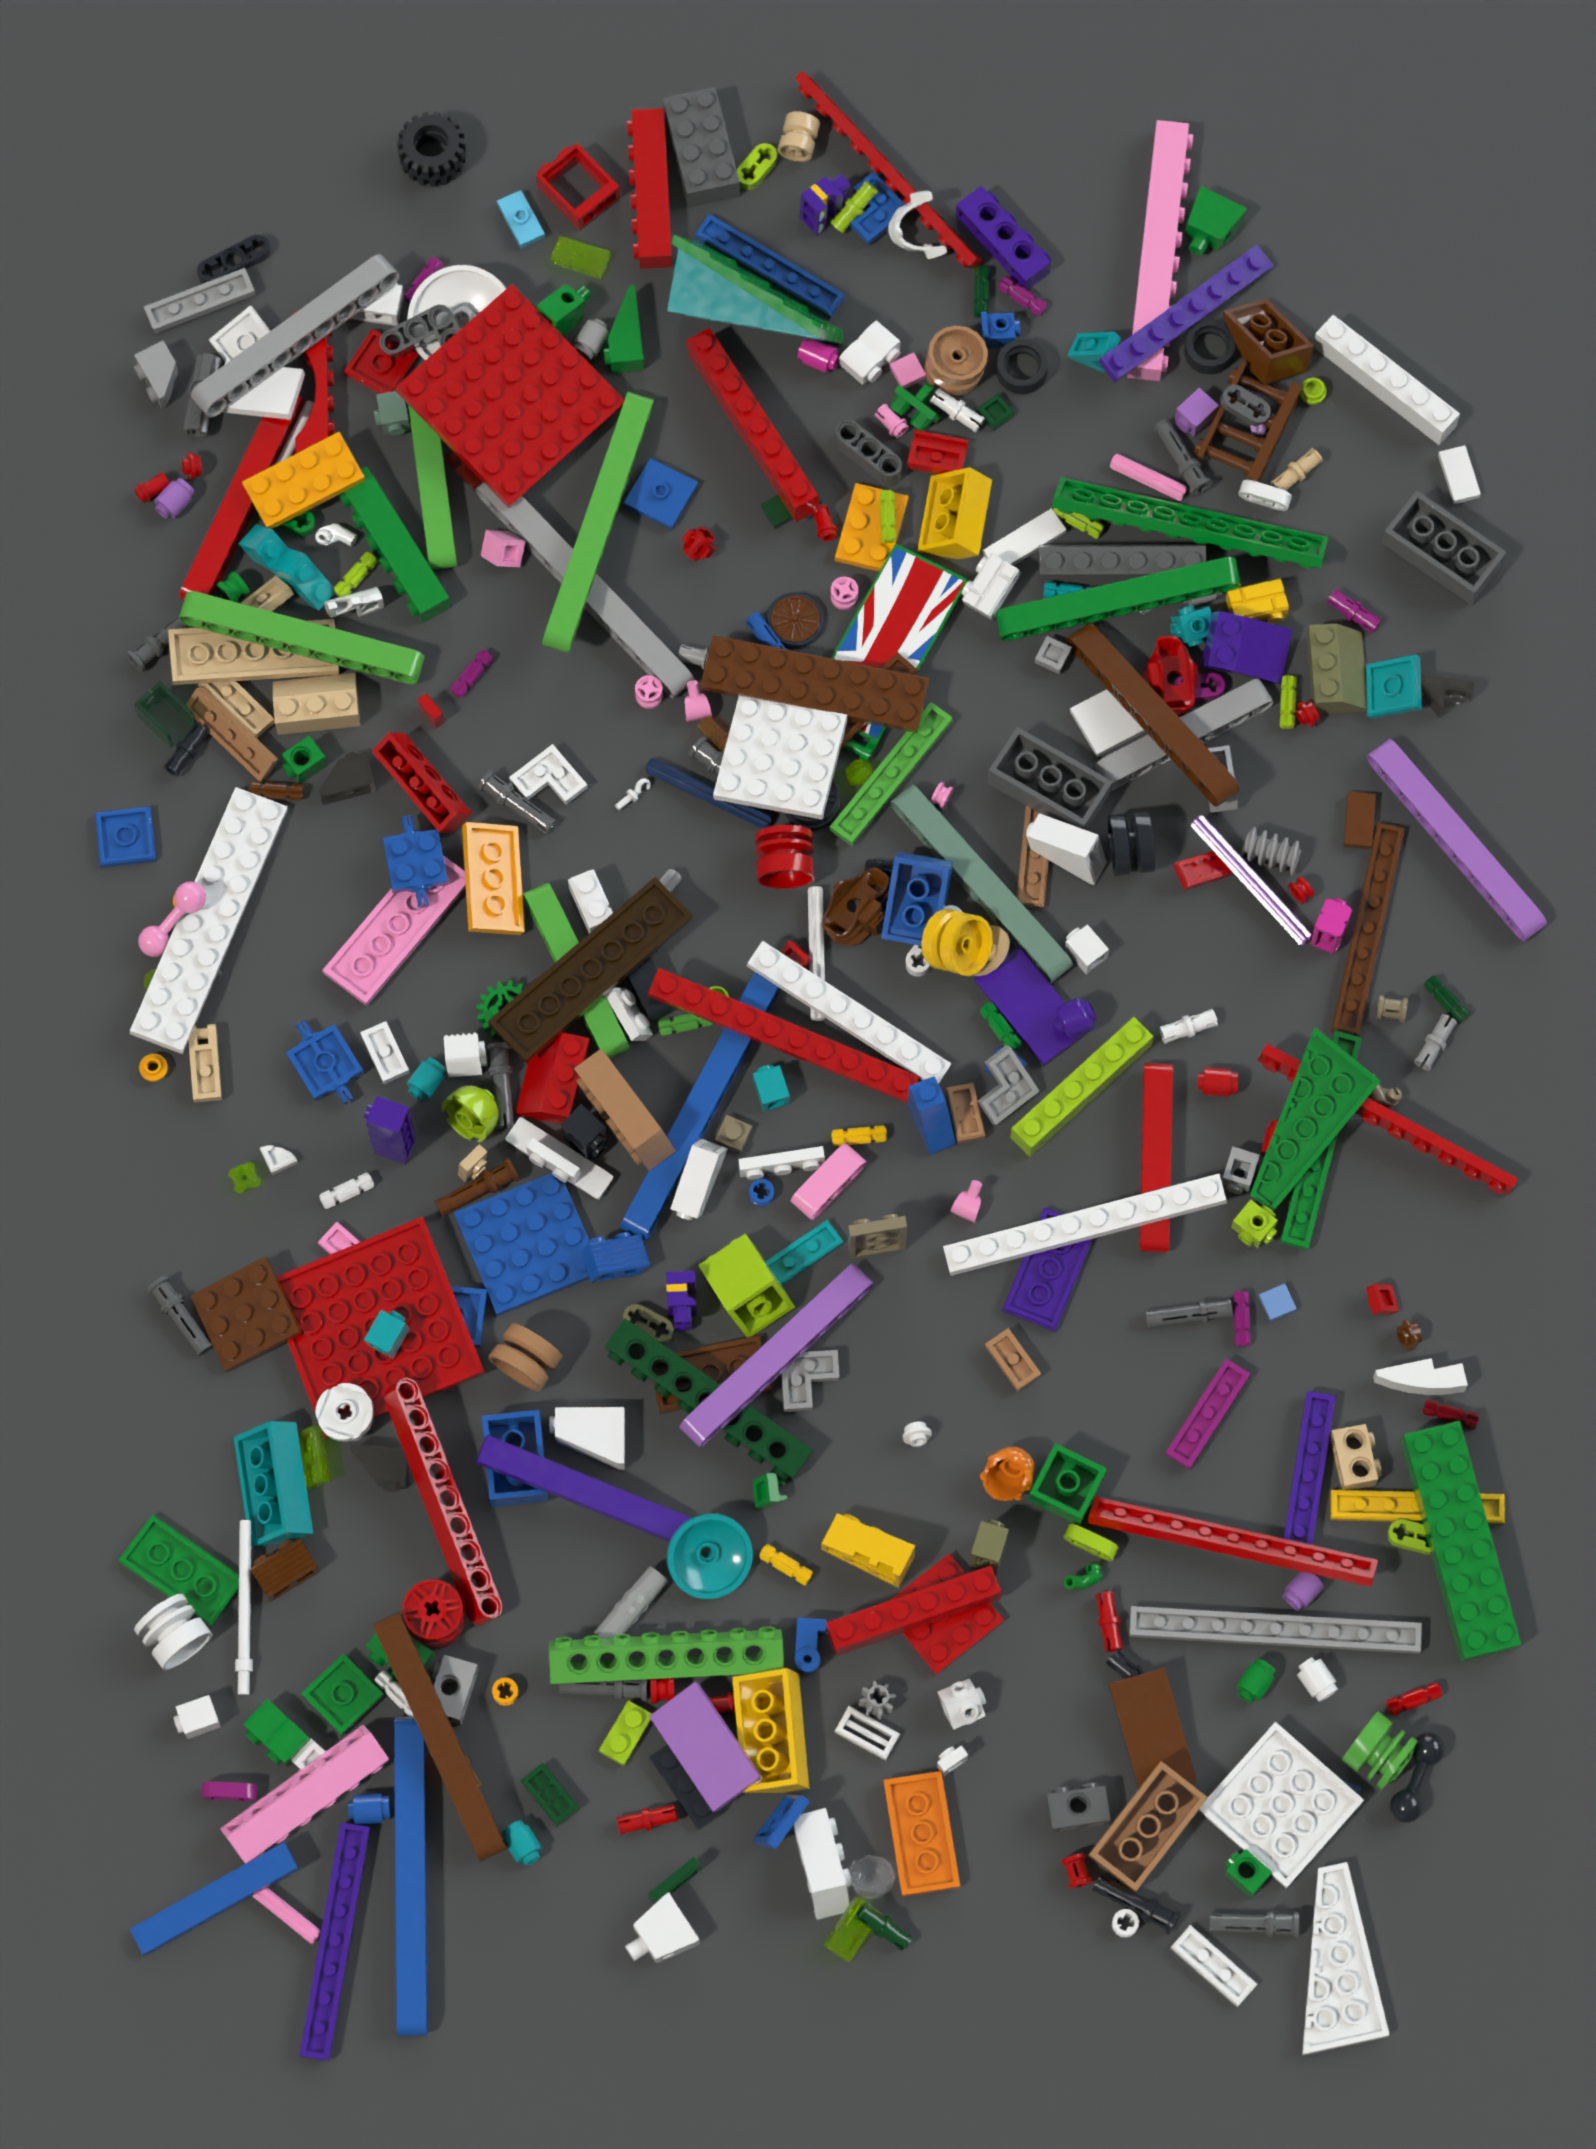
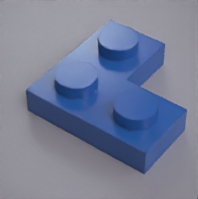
M874 172L853 187V193L855 194L864 182L867 181L878 190V193L866 205L868 209L851 222V228L868 246L889 230V222L898 208L905 206Z

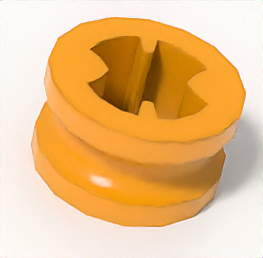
M509 1678L497 1680L492 1688L493 1698L499 1705H512L519 1695L516 1683ZM505 1685L511 1686L510 1691L513 1695L510 1698L506 1695V1699L500 1698L501 1694L498 1690L500 1686H503V1688H505Z

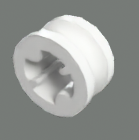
M1130 1909L1119 1910L1112 1920L1113 1931L1120 1937L1127 1938L1136 1933L1139 1926L1138 1916ZM1124 1916L1130 1917V1922L1134 1923V1926L1128 1927L1126 1931L1120 1929L1121 1924L1117 1925V1920H1123Z

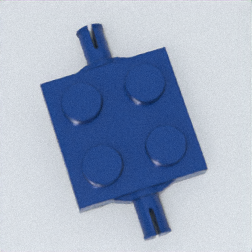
M408 815V823L406 816L401 818L404 833L383 837L392 893L405 891L416 893L418 908H423V903L424 908L429 906L427 891L433 887L448 885L440 836L437 829L423 832L415 831L413 816Z
M306 1020L301 1021L302 1026L300 1022L297 1023L295 1027L302 1035L303 1040L299 1045L287 1051L286 1055L314 1101L329 1093L337 1092L344 1105L349 1104L348 1100L351 1103L354 1097H352L346 1086L351 1080L362 1075L364 1072L335 1024L323 1031L313 1033Z

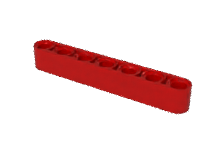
M1144 1063L1141 1194L1171 1186L1173 1064ZM1170 1218L1140 1226V1252H1169Z

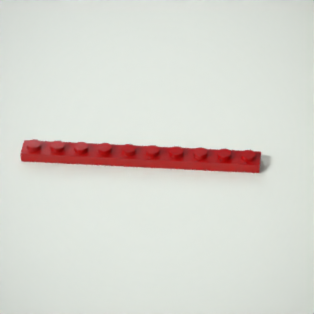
M801 71L795 77L800 84L798 90L808 100L812 97L818 103L815 108L825 118L830 116L835 121L832 125L835 130L843 137L847 134L852 140L850 146L859 155L864 153L870 159L867 164L877 174L882 172L888 178L885 183L892 191L897 193L899 190L905 196L902 200L905 205L910 203V194L918 191L812 77ZM928 202L911 209L913 212L916 209L922 215L920 221L930 231L934 228L940 234L937 239L948 250L952 247L958 253L955 258L964 268L970 266L975 269L977 266L984 264L977 254Z
M658 968L647 995L906 1104L908 1103V1086L916 1084L920 1077Z
M1268 1043L1257 1060L1262 1063L1266 1070L1273 1073L1279 1072L1287 1076V1080L1292 1084L1301 1061ZM1368 1097L1355 1112L1368 1125L1373 1127L1379 1126L1387 1130L1388 1135L1397 1140L1403 1139L1413 1144L1412 1147L1415 1150L1437 1157V1160L1444 1166H1454L1463 1171V1175L1470 1180H1480L1487 1184L1488 1188L1494 1193L1508 1195L1518 1180L1513 1175Z
M1096 1496L1088 1520L1089 1524L1369 1587H1372L1378 1565V1560Z

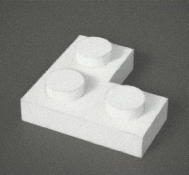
M553 744L509 777L510 782L527 800L549 785L567 805L588 788L586 782Z

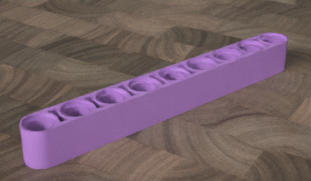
M1388 739L1367 755V760L1374 771L1520 940L1525 942L1547 925L1546 918L1393 740Z
M854 1263L849 1265L683 1420L679 1428L700 1448L703 1447L861 1300L872 1288L874 1282Z

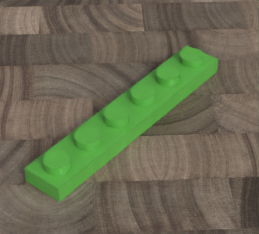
M930 702L922 712L918 733L907 731L831 824L830 831L853 846L953 722V717Z

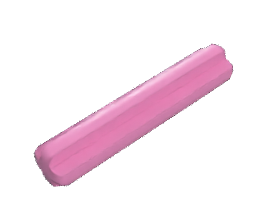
M1115 454L1111 460V469L1178 501H1181L1186 494L1187 487L1120 454Z
M268 1887L252 1896L309 1943L313 1944L320 1937V1929Z

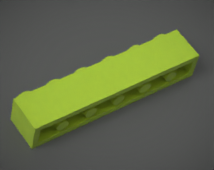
M1133 1017L1011 1128L1010 1138L1031 1157L1152 1047L1154 1036Z

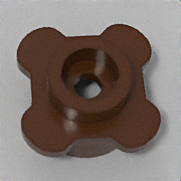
M1403 1320L1402 1325L1397 1326V1339L1408 1352L1413 1350V1346L1422 1342L1421 1330L1415 1322L1409 1323L1408 1320Z

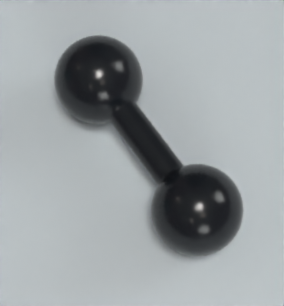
M1423 1733L1416 1738L1418 1742L1412 1754L1417 1763L1406 1790L1398 1791L1391 1798V1814L1400 1822H1413L1422 1813L1423 1803L1418 1795L1419 1788L1428 1766L1440 1762L1445 1753L1444 1743L1436 1734Z

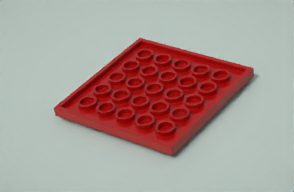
M513 284L395 387V391L508 508L616 413L625 401Z
M423 1216L277 1276L302 1331V1334L287 1342L315 1414L320 1396L326 1390H330L342 1383L357 1385L366 1392L373 1402L374 1419L389 1413L384 1401L385 1391L403 1378H410L415 1381L423 1399L485 1374ZM381 1310L388 1314L392 1310L406 1318L404 1322L410 1329L393 1359L371 1348L364 1341ZM399 1391V1394L401 1395V1397L404 1398L403 1393H402L401 1391ZM346 1405L344 1409L339 1408L338 1410L342 1420L352 1415L349 1405ZM322 1430L324 1437L326 1439L330 1438Z

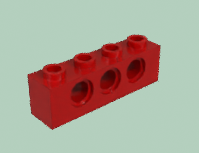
M389 732L372 750L373 754L439 832L455 833L473 814L406 733Z

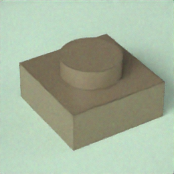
M726 1115L715 1138V1143L741 1154L752 1131V1125Z

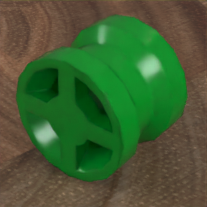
M234 571L228 575L227 580L216 584L217 590L225 600L238 602L239 597L250 593L248 586Z

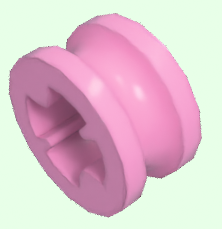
M943 782L939 783L930 801L933 805L938 804L941 810H944L954 790L951 786L946 788Z

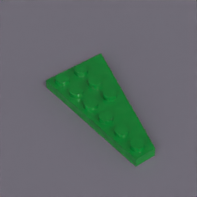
M1314 1027L1250 1193L1255 1200L1272 1211L1277 1208L1381 1082V1080L1316 1027Z

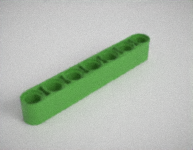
M409 406L429 566L432 570L457 567L441 438Z
M547 882L523 893V897L556 963L579 942L551 885ZM604 996L581 1017L597 1050L599 1051L602 1048L610 1059L630 1050Z

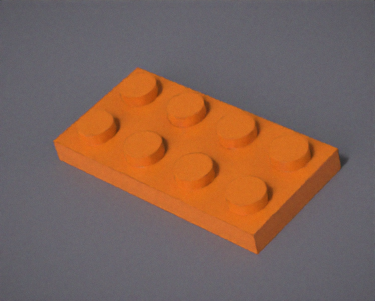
M937 1771L883 1780L902 1897L960 1888L942 1772Z

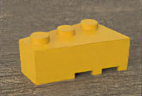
M847 1513L844 1516L836 1514L821 1543V1550L897 1588L900 1587L915 1556V1545L886 1534L876 1527L862 1524L859 1519Z

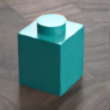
M766 1065L758 1068L757 1072L753 1073V1083L762 1111L766 1112L790 1105V1095L780 1065L776 1067Z
M381 1310L364 1341L371 1348L393 1359L410 1330L404 1322L406 1318L392 1310L389 1314Z

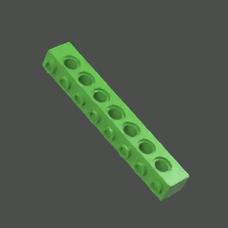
M761 1627L758 1631L734 1628L729 1632L719 1633L716 1630L709 1629L703 1630L699 1634L675 1631L671 1635H659L658 1633L649 1632L639 1637H630L628 1634H617L613 1638H601L600 1636L590 1635L579 1640H572L570 1637H558L554 1641H549L550 1684L741 1675L784 1669L781 1629L776 1630L774 1627ZM752 1645L761 1648L755 1654L748 1653L746 1649ZM721 1647H729L732 1650L727 1655L717 1653V1650ZM693 1648H698L703 1651L699 1656L692 1657L688 1654V1652ZM663 1650L673 1652V1655L669 1658H662L658 1654ZM640 1651L644 1656L641 1659L635 1660L630 1657V1654ZM604 1653L615 1655V1658L611 1661H604L600 1657ZM576 1654H582L586 1657L584 1661L579 1663L571 1660Z

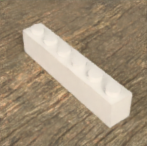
M1332 315L1316 332L1313 344L1315 349L1436 444L1440 445L1457 427L1459 412L1336 316Z

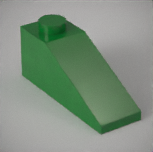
M629 285L608 337L609 348H604L605 365L611 364L612 374L644 370L635 285Z

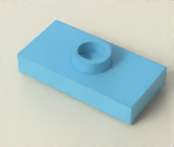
M521 190L497 201V205L521 249L545 238V233Z

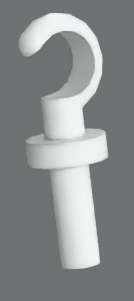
M646 778L640 779L636 783L635 789L627 790V796L620 800L615 807L620 810L631 800L636 802L638 800L637 796L641 793V786L646 783V789H650V781Z

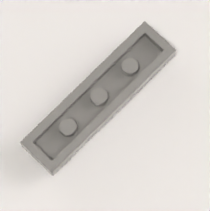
M243 268L146 305L144 310L153 332L156 334L256 294L246 269Z

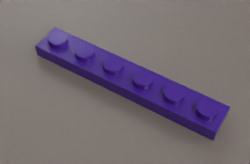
M1311 1391L1306 1393L1283 1539L1309 1545L1313 1543L1335 1395Z

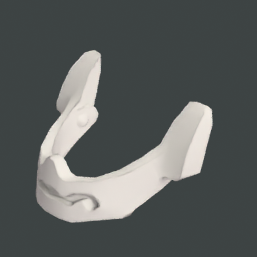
M930 191L910 194V203L898 208L889 222L888 229L891 240L894 244L907 251H923L927 259L945 255L947 253L945 246H932V243L914 246L903 239L902 230L899 226L903 216L912 208H917L921 204L932 200V193Z

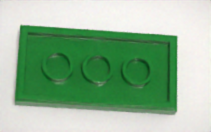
M153 1514L118 1560L121 1565L170 1598L177 1594H183L188 1600L187 1605H191L195 1610L193 1615L201 1618L211 1628L239 1591V1574Z

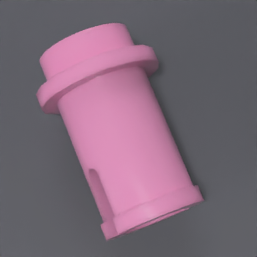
M883 404L878 408V412H875L874 416L890 430L889 434L892 437L900 438L908 431L907 421L901 419L888 404Z

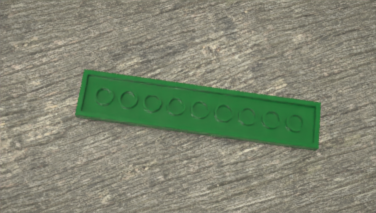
M1064 477L1060 478L1052 503V508H1056L1065 514L1078 513L1092 520L1105 519L1118 526H1136L1145 532L1158 531L1165 533L1171 538L1184 537L1192 539L1198 544L1211 543L1219 545L1220 548L1225 550L1238 549L1246 551L1251 556L1264 555L1273 557L1278 562L1291 561L1300 563L1301 566L1309 569L1322 567L1329 538Z

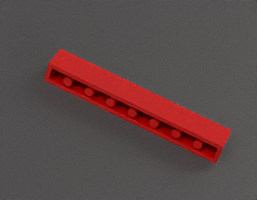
M708 328L687 339L686 344L689 358L794 521L797 523L819 511V495L712 330Z

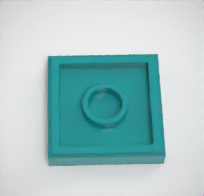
M1418 655L1366 664L1367 717L1376 719L1422 709L1421 664Z

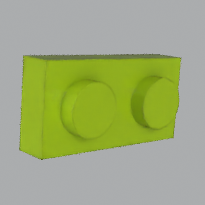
M628 1700L601 1745L599 1753L625 1766L652 1721L649 1717L652 1714Z

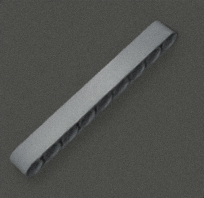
M378 254L371 257L200 382L192 390L191 398L208 417L212 418L219 415L391 289L397 283L399 273L382 255Z

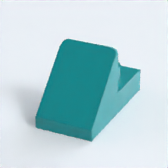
M1115 332L1078 333L1067 356L1088 367L1105 372L1098 361L1118 346L1121 337Z

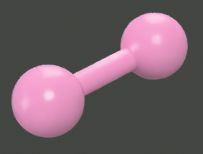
M192 881L181 884L175 892L176 907L161 925L148 926L142 930L138 938V944L144 954L150 957L163 955L170 939L168 933L184 913H195L203 908L206 903V892L200 884Z

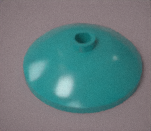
M718 1513L700 1514L684 1522L673 1534L667 1549V1566L674 1582L687 1594L701 1599L719 1598L738 1588L747 1577L753 1558L751 1541L743 1527L734 1519ZM704 1547H709L707 1555H701V1550Z

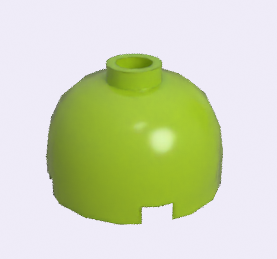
M476 1086L459 1087L442 1102L441 1106L442 1113L446 1110L449 1115L446 1119L448 1124L465 1139L471 1140L475 1137L479 1138L477 1142H482L497 1125L498 1108L494 1101V1096L486 1089Z

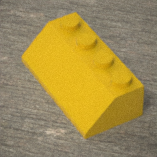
M785 1668L732 1677L738 1743L762 1777L743 1793H785L809 1789L799 1674Z

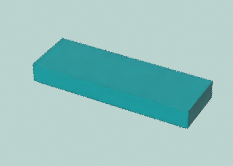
M827 1219L765 1262L781 1286H783L844 1245V1241Z

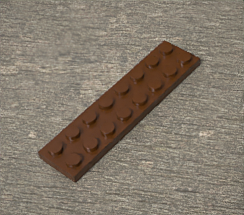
M713 635L700 688L701 690L735 697L743 696L846 714L849 720L918 733L929 686V678Z

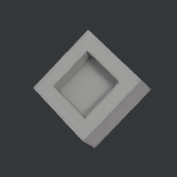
M1046 636L1035 658V663L1060 674L1071 653L1072 647Z

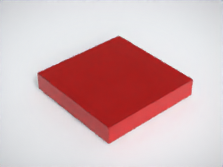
M372 328L344 370V375L378 394L393 392L395 387L407 377L419 359V354L411 351L401 357L388 355L380 347L382 333ZM390 339L388 342L389 350H396L400 343L393 339Z

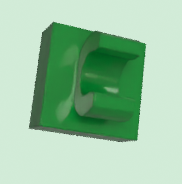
M766 1473L752 1480L755 1508L766 1509L787 1499V1495L779 1494L778 1487L786 1483L782 1479H777V1473Z

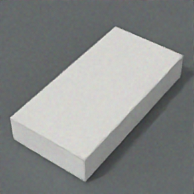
M1466 446L1440 451L1438 457L1453 504L1480 498L1481 493Z

